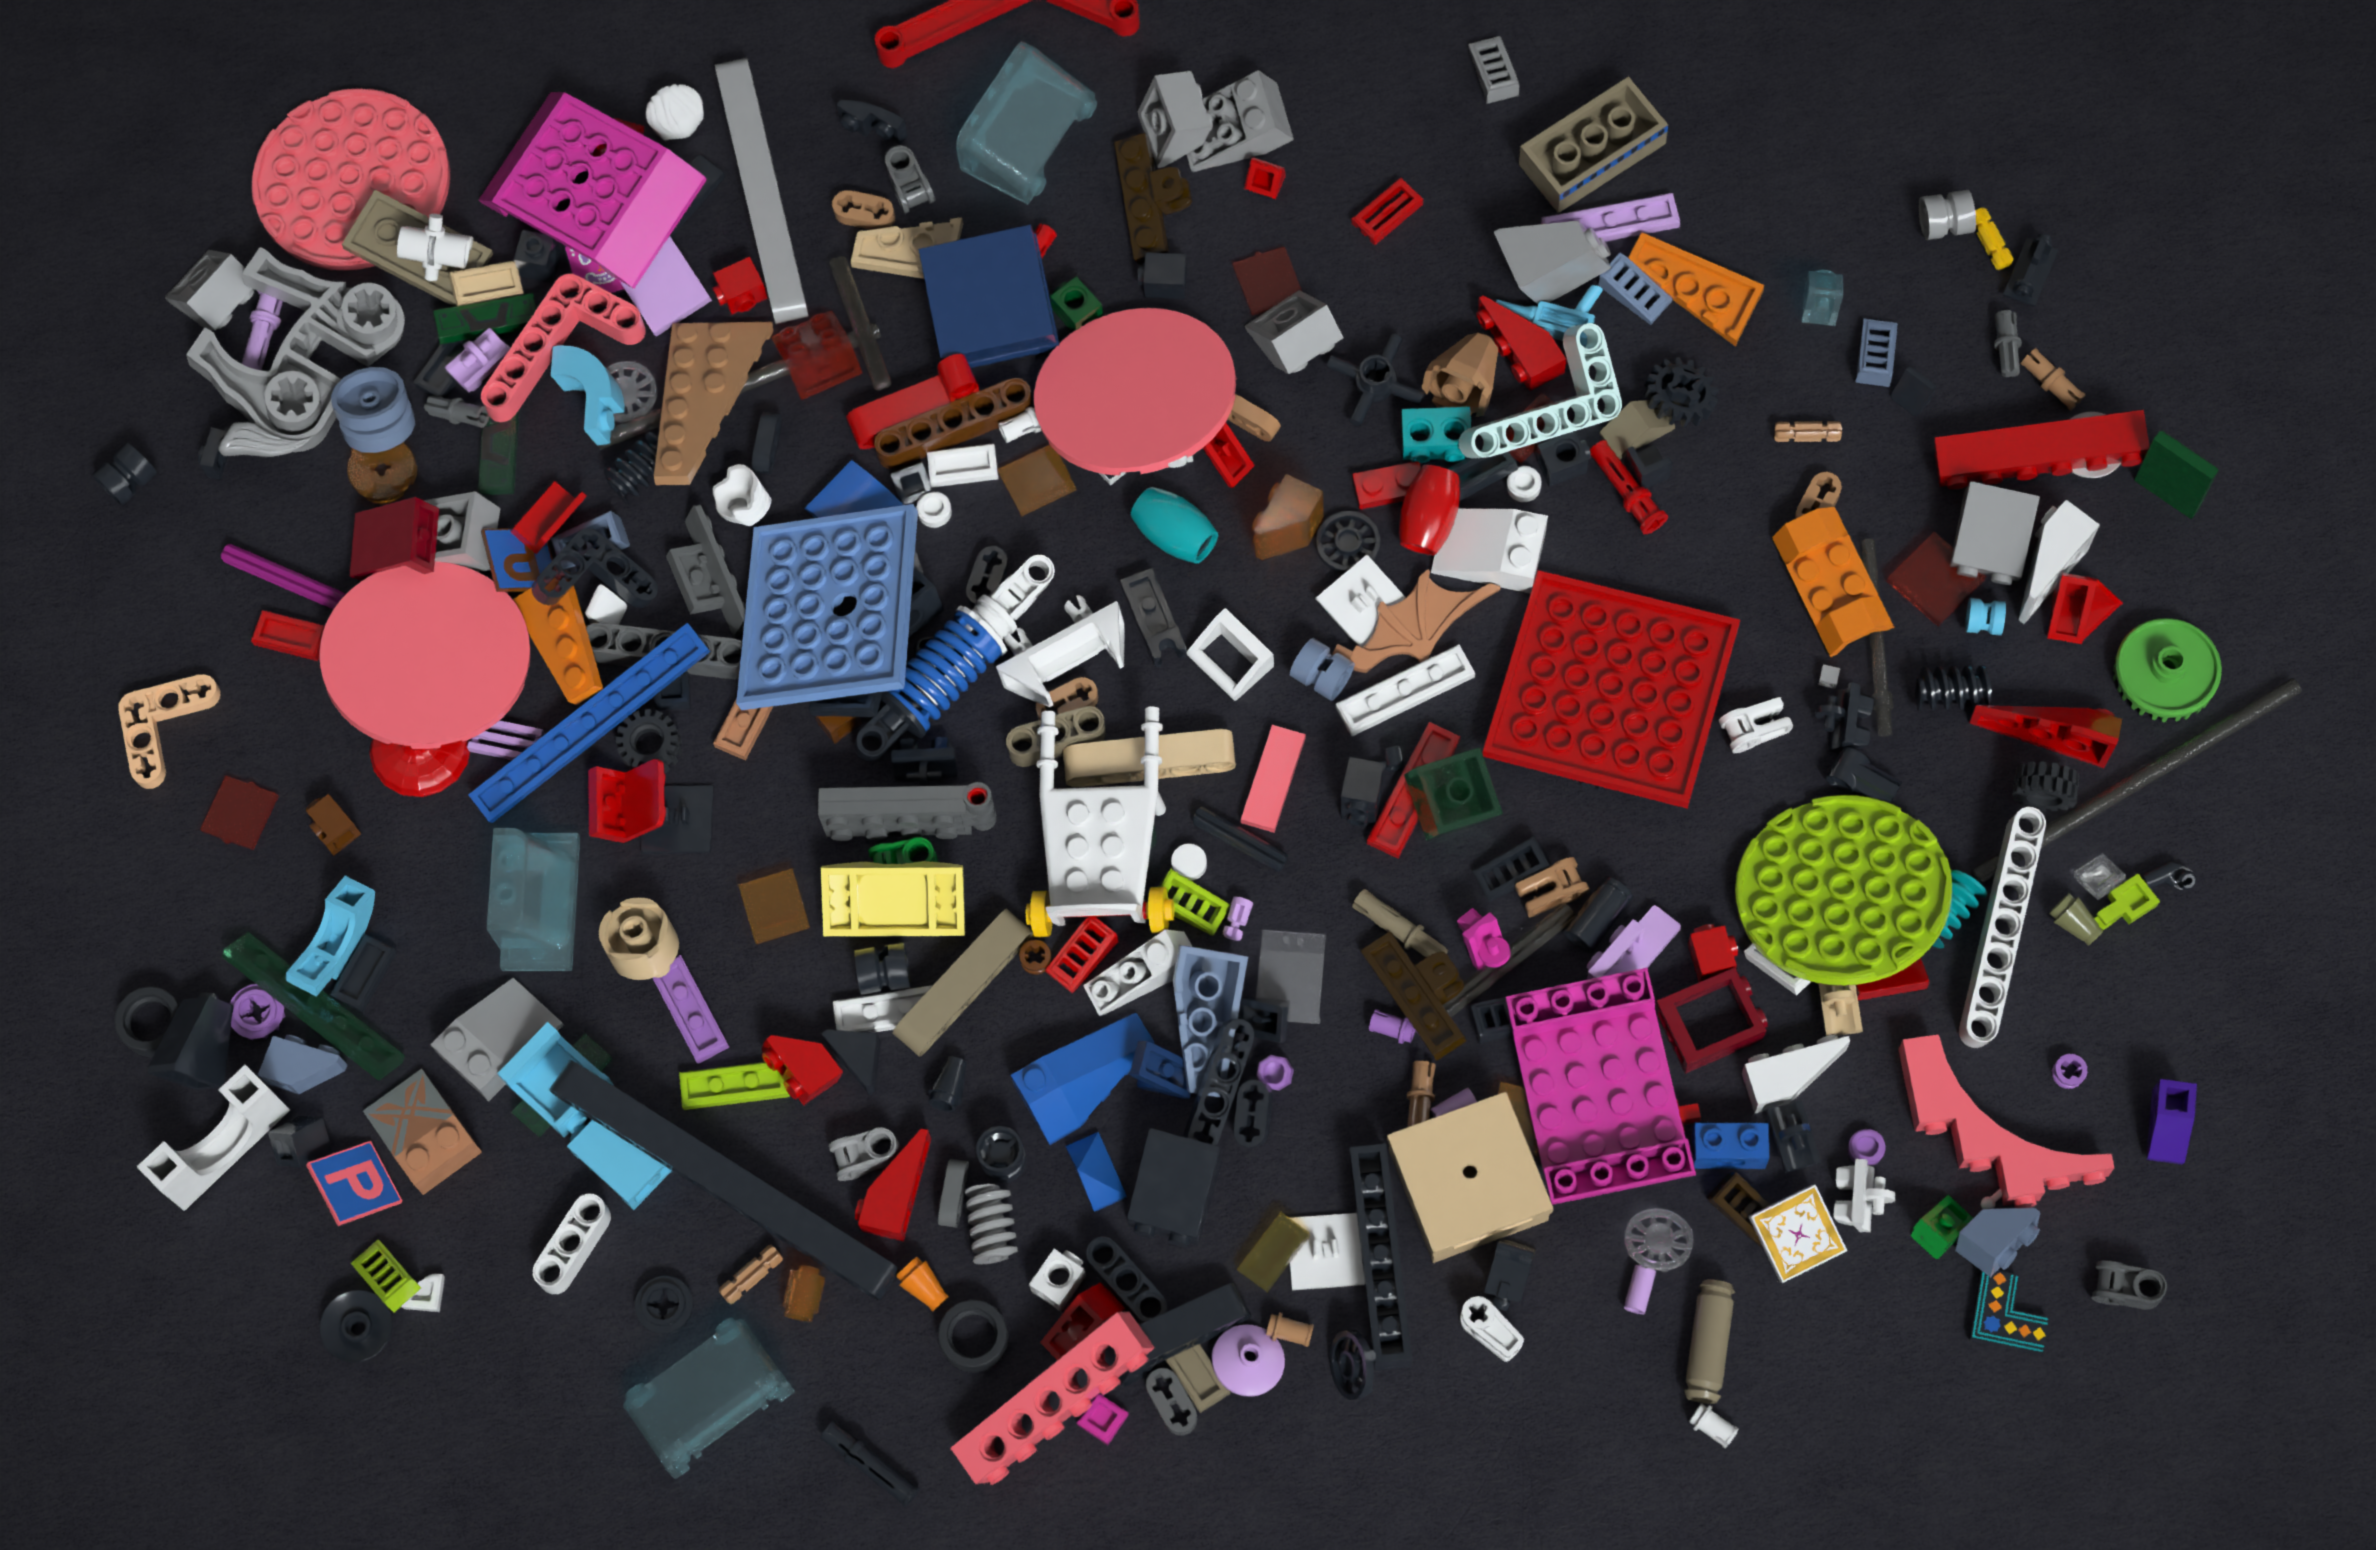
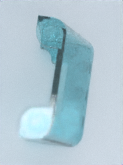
M1024 41L1020 42L958 135L956 149L960 170L1028 205L1034 195L1039 196L1046 184V178L1043 177V166L1074 119L1081 122L1084 118L1089 119L1093 115L1097 106L1094 92L1037 48Z
M731 1317L723 1321L715 1329L717 1332L715 1335L646 1385L640 1383L631 1388L625 1395L627 1400L623 1407L662 1465L675 1480L690 1470L687 1463L691 1460L690 1456L692 1454L698 1459L703 1455L701 1450L760 1407L762 1410L766 1409L769 1405L765 1400L769 1399L771 1401L777 1397L781 1403L795 1392L744 1319L735 1321Z

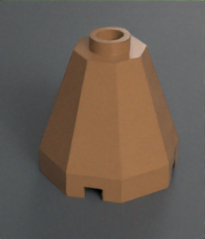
M1469 334L1429 364L1425 371L1422 389L1426 394H1428L1429 390L1433 393L1434 398L1432 402L1437 408L1470 407V414L1477 412L1476 417L1484 415L1489 406L1493 390L1498 347L1493 339L1486 334Z

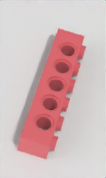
M1117 1312L951 1447V1450L975 1484L989 1482L993 1485L999 1482L1009 1473L1008 1466L1016 1460L1022 1462L1036 1452L1037 1449L1034 1445L1044 1437L1046 1440H1049L1064 1429L1062 1423L1071 1415L1078 1417L1092 1406L1090 1400L1101 1392L1104 1395L1118 1386L1120 1383L1119 1376L1127 1370L1133 1372L1148 1361L1146 1355L1155 1347L1130 1312ZM1109 1346L1116 1353L1115 1362L1111 1366L1105 1360V1351ZM1081 1369L1085 1370L1088 1376V1382L1084 1388L1077 1382V1374ZM1054 1391L1060 1398V1405L1056 1411L1052 1409L1049 1403L1050 1395ZM1025 1414L1029 1415L1032 1420V1428L1029 1433L1025 1432L1022 1427V1418ZM998 1436L1004 1442V1451L1001 1455L997 1454L994 1448V1442Z

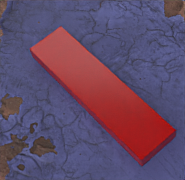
M1431 722L1428 723L1367 839L1368 845L1399 859L1460 742V736Z

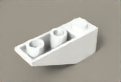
M1174 930L1162 931L1083 985L1098 1015L1102 1016L1173 981L1179 945L1192 947L1185 932Z
M1829 1035L1819 1039L1817 1045L1804 1048L1803 1044H1796L1785 1048L1782 1051L1783 1054L1769 1057L1768 1053H1764L1748 1059L1749 1063L1744 1065L1742 1076L1754 1113L1790 1104L1847 1050L1850 1043L1849 1036L1838 1038V1035Z

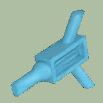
M1591 285L1574 310L1544 301H1539L1538 307L1534 305L1524 307L1498 299L1496 303L1548 331L1553 339L1563 341L1564 333L1571 326L1587 323L1594 324L1595 315L1588 314L1603 289L1599 286ZM1582 331L1579 337L1580 343L1583 347H1586L1588 342L1587 336Z

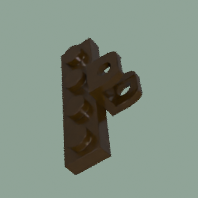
M1146 133L1114 142L1133 256L1138 265L1145 263L1146 253L1169 254L1162 212L1165 215L1187 208L1192 203L1189 182L1185 178H1181V173L1176 167H1167L1155 171L1150 138Z
M1388 932L1361 950L1368 964L1436 1061L1466 1042L1464 1035L1443 1007L1445 1003L1456 997L1465 986L1457 968L1445 952L1434 953L1414 966L1391 932Z

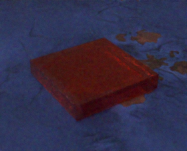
M1933 532L1888 577L1887 582L1939 627L1985 581L1986 576L1978 573L1977 577L1974 578L1957 574V568L1950 567L1953 547L1936 532Z

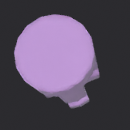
M1233 897L1227 917L1228 921L1231 922V926H1224L1223 934L1226 938L1236 941L1241 940L1243 931L1239 930V926H1246L1253 902L1245 898Z

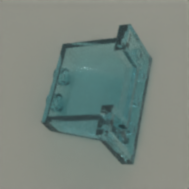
M516 828L493 829L487 931L501 950L500 968L502 971H572L580 836L578 833H525Z

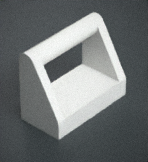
M1226 608L1212 620L1187 651V655L1234 701L1239 699L1274 667L1273 653ZM1220 634L1253 664L1238 684L1203 652Z

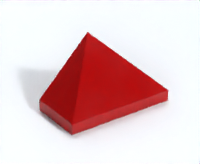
M1226 422L1215 437L1203 447L1230 488H1233L1255 466Z

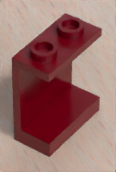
M417 497L355 513L350 577L363 581L377 572L401 566H407L422 574L434 572L439 508Z

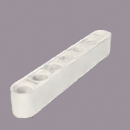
M2034 807L2020 809L2008 821L1959 1027L1961 1040L1971 1048H1979L1986 1045L1996 1037L1999 1030L2046 827L2044 815ZM2019 819L2028 820L2033 826V833L2023 832L2019 826ZM2012 852H2017L2024 857L2025 867H2018L2012 862ZM2004 886H2010L2016 890L2018 895L2017 901H2011L2004 896ZM1997 919L2003 920L2009 925V935H2003L1997 931L1995 927ZM1988 953H1994L2000 957L2002 961L2001 969H1995L1989 965L1987 961ZM1980 987H1986L1993 992V1003H1987L1981 999L1979 995ZM1972 1021H1978L1985 1026L1986 1036L1984 1038L1978 1037L1972 1032Z

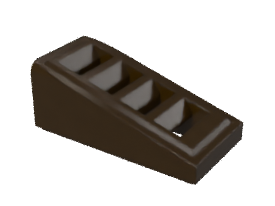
M1730 1172L1706 1199L1759 1247L1764 1249L1752 1223L1750 1222L1749 1224L1745 1219L1756 1207L1762 1210L1770 1206V1204L1737 1172ZM1735 1187L1738 1191L1726 1202L1723 1198ZM1745 1197L1748 1198L1750 1201L1737 1213L1734 1210L1735 1207Z

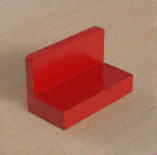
M554 482L510 533L537 555L579 507L587 495L581 492L575 499L557 482Z

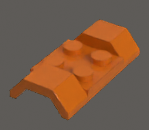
M1835 507L1818 508L1784 524L1772 537L1830 657L1837 655L1849 643L1872 632L1888 631L1894 628Z

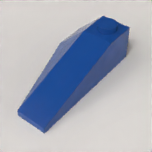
M1137 1013L1053 1051L1011 1075L1015 1089L1049 1145L1079 1129L1088 1120V1116L1111 1094L1110 1091L1130 1072L1138 1041H1149L1155 1044Z

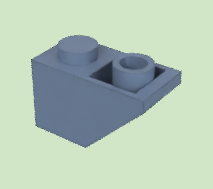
M286 1035L285 1039L273 1036L258 1076L267 1085L301 1094L344 1072L347 1064L339 1056V1051L332 1047L319 1045L318 1049L306 1046L307 1042L296 1036Z
M2036 1208L1982 1209L1960 1231L1956 1252L1991 1277L2000 1267L2002 1269L2009 1267L2017 1255L2016 1251L2023 1244L2029 1246L2035 1240L2040 1231L2037 1225L2041 1212Z

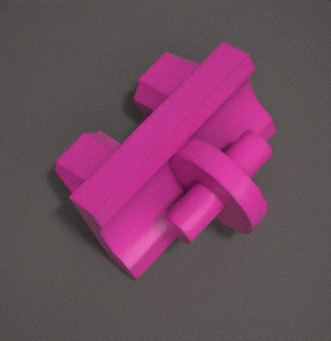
M1472 908L1457 920L1459 928L1464 932L1462 933L1463 940L1468 949L1472 964L1479 972L1485 966L1500 967L1509 960L1511 955L1510 947L1502 937L1497 919L1490 912L1482 917Z

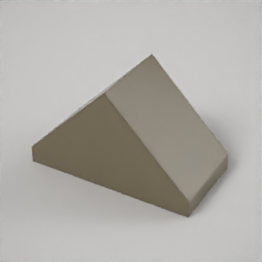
M1651 400L1631 401L1621 410L1617 417L1612 419L1600 431L1599 435L1601 438L1608 442L1619 459L1625 457L1627 448L1633 446L1635 450H1638L1675 429V424L1669 425V417L1664 416L1659 419L1657 418L1659 410L1657 408H1648Z

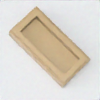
M514 261L455 271L449 274L456 307L523 294L518 269Z

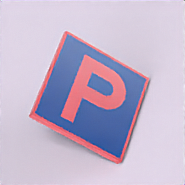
M371 1141L308 1162L306 1165L338 1226L402 1203V1199Z

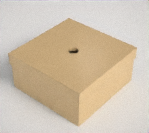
M1507 1092L1387 1135L1389 1153L1433 1263L1548 1221L1549 1214L1553 1212V1206Z

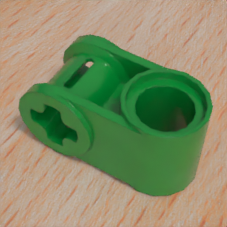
M922 837L895 843H883L875 845L868 850V855L873 859V863L885 864V861L887 864L913 863L914 856L919 852L929 853L925 861L938 862V857L932 844Z

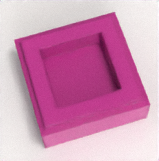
M1098 1393L1091 1401L1092 1406L1083 1413L1077 1425L1106 1445H1109L1128 1417V1413Z

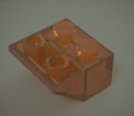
M1286 474L1281 484H1274L1268 497V502H1270L1265 513L1262 511L1258 513L1252 526V530L1255 532L1253 543L1255 544L1256 557L1261 560L1308 546L1324 518L1323 491Z

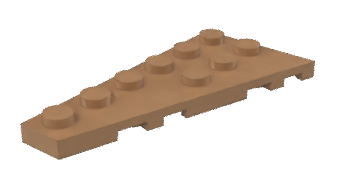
M772 322L672 323L654 470L656 485H690L706 456L705 450L712 438H716L720 430L719 424L724 415L728 416L748 379V371L753 362L758 361L762 354L761 348L765 340L770 339L774 332Z

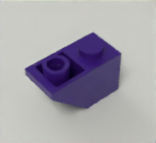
M2160 1079L2152 1089L2147 1160L2182 1165L2185 1163L2195 1117L2197 1084Z

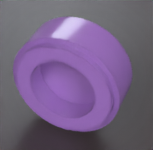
M1872 1129L1859 1130L1853 1134L1848 1143L1849 1157L1854 1163L1855 1159H1866L1868 1161L1867 1165L1874 1166L1880 1162L1885 1153V1141L1878 1132Z

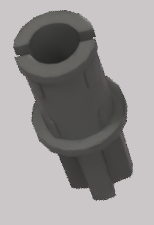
M2011 310L2000 311L1994 316L1997 333L1994 347L2000 354L2001 374L2003 377H2016L2020 373L2018 349L2021 347L2022 341L2017 333L2016 312H2011Z
M429 396L427 403L424 404V409L428 411L429 415L448 419L450 423L455 425L462 422L482 428L486 426L489 420V415L480 414L481 412L488 413L485 406L465 403L462 398L451 400L438 396Z

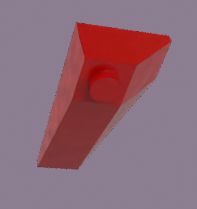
M1976 705L1969 723L2105 768L2117 745L2122 719L2115 717L2112 712L2100 708L2093 710L2090 708Z

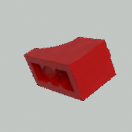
M1100 1282L1077 1295L1040 1343L1058 1361L1114 1314L1123 1312L1126 1308Z

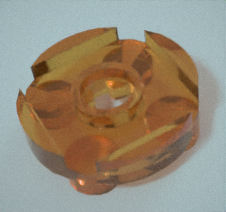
M404 442L390 450L377 453L360 452L352 448V456L347 467L348 477L353 488L360 495L366 497L367 500L374 503L395 501L405 494L404 491L409 487L410 483L413 485L415 482L417 463L411 450ZM381 463H385L388 466L391 465V469L385 470L384 476H379L378 472L374 471Z

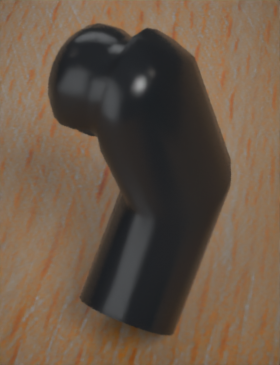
M2170 861L2140 874V877L2150 889L2164 883L2180 890H2189L2196 884V876L2189 868Z

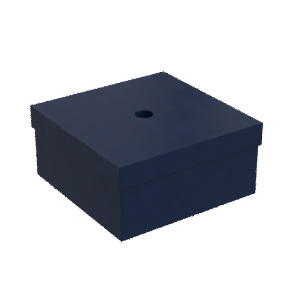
M1031 225L918 249L941 360L954 354H964L970 368L1053 351L1059 346L1036 233L1033 232Z

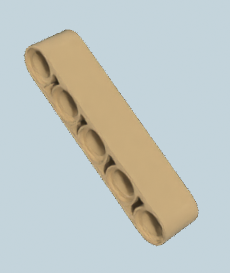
M1214 729L1159 735V757L1162 758V763L1158 765V779L1220 773L1232 770L1236 766L1233 734L1230 730ZM1145 737L1081 743L1065 747L1063 749L1066 784L1071 787H1086L1143 781L1144 764L1141 763V758L1145 755Z

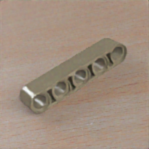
M1008 909L1002 911L900 1020L892 1033L919 1057L922 1056L1015 957L1021 947L1029 941L1033 935L1032 930Z

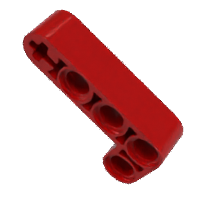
M954 354L940 361L937 366L938 376L862 405L849 412L846 419L858 447L863 450L874 448L875 437L882 430L978 392L977 381L965 355Z

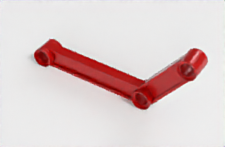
M950 0L901 24L886 26L878 30L875 35V45L879 61L882 65L889 68L899 67L907 58L1031 0ZM1045 0L1110 27L1120 36H1130L1140 26L1138 2L1136 0ZM1123 13L1130 14L1128 17H1119ZM889 45H897L895 48L886 49Z

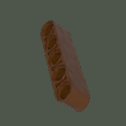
M1008 379L886 428L875 437L874 444L878 460L887 469H897L927 457V452L945 450L999 428V422L1013 418L1025 412V408L1033 406L1030 387L1022 379ZM1013 395H1022L1024 397L1020 402L1014 403L1009 401V398ZM989 407L993 409V411L988 415H980L977 413L981 408ZM951 420H959L962 422L959 426L955 428H950L946 426V424ZM922 432L931 434L925 440L915 439L916 435ZM889 445H897L899 447L893 453L883 451Z

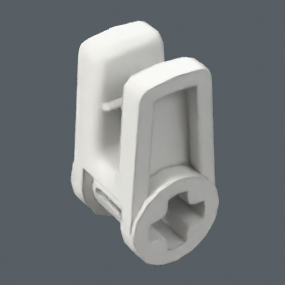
M1781 697L1747 708L1735 709L1719 719L1721 728L1727 730L1732 741L1730 748L1733 753L1747 751L1760 743L1791 731L1793 723L1789 717L1775 721L1772 719L1773 716L1778 715L1783 709ZM1767 718L1772 719L1771 722L1763 725L1755 724Z
M1477 1296L1466 1301L1461 1312V1326L1504 1362L1510 1361L1522 1347L1524 1342L1522 1335L1486 1298ZM1481 1309L1485 1312L1484 1322L1479 1319L1475 1322L1470 1320L1471 1310L1477 1313Z

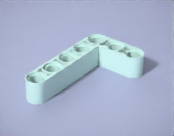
M1587 323L1571 326L1564 333L1563 346L1577 396L1465 430L1459 439V448L1462 454L1471 459L1492 457L1617 417L1621 412L1622 400L1602 329L1596 324ZM1582 331L1586 334L1588 341L1585 348L1581 345L1579 338ZM1591 364L1596 369L1594 380L1590 378L1588 373ZM1600 397L1605 403L1603 413L1597 408V402ZM1569 407L1573 408L1575 412V418L1572 423L1567 418ZM1539 416L1543 418L1545 423L1542 432L1538 430L1536 425ZM1508 425L1514 430V438L1511 442L1506 437ZM1478 434L1484 441L1481 451L1475 446V439Z

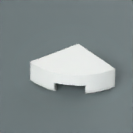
M433 1274L425 1277L418 1282L421 1289L401 1307L408 1310L440 1312L445 1276L443 1274Z

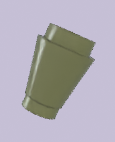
M2070 893L2063 897L2049 912L2055 918L2053 921L2055 924L2081 941H2084L2088 946L2103 932V929L2099 927V924L2080 898H2074Z

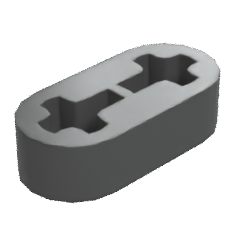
M949 1159L939 1209V1225L955 1228L959 1225L968 1178L969 1161Z
M1166 1368L1154 1370L1147 1378L1146 1388L1164 1424L1175 1435L1184 1436L1191 1433L1197 1425V1413L1178 1377L1173 1371ZM1162 1377L1164 1381L1171 1380L1173 1382L1169 1385L1173 1398L1167 1400L1162 1391H1153L1157 1387L1156 1379ZM1174 1404H1177L1182 1413L1189 1411L1191 1414L1187 1417L1188 1424L1184 1427L1179 1422L1175 1424L1171 1422L1175 1418L1174 1411L1171 1408Z

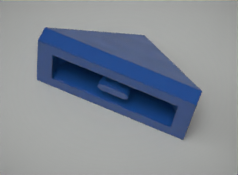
M1099 1132L1066 1146L1094 1212L1127 1198Z

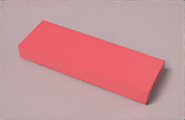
M1272 725L1241 817L1242 824L1275 833L1306 734Z

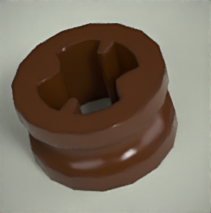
M1030 940L1020 949L1019 958L1021 966L1029 974L1039 975L1044 973L1052 962L1050 949L1043 941ZM1031 951L1036 954L1040 951L1044 952V954H1041L1043 962L1039 964L1033 961L1029 964L1027 962L1030 961L1028 953Z

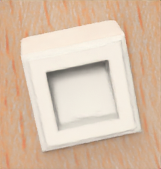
M599 585L585 614L590 624L607 623L619 625L627 605L608 588Z

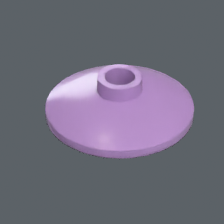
M1238 1325L1224 1332L1217 1340L1212 1353V1367L1219 1382L1229 1391L1241 1396H1258L1271 1390L1280 1380L1285 1366L1284 1352L1277 1339L1272 1341L1273 1337L1266 1335V1329L1255 1325ZM1247 1351L1255 1353L1257 1360L1253 1362L1246 1360L1244 1353Z

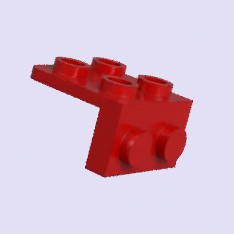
M653 759L627 772L598 766L588 770L589 836L625 843L663 825L666 808L664 806L665 773L662 760Z

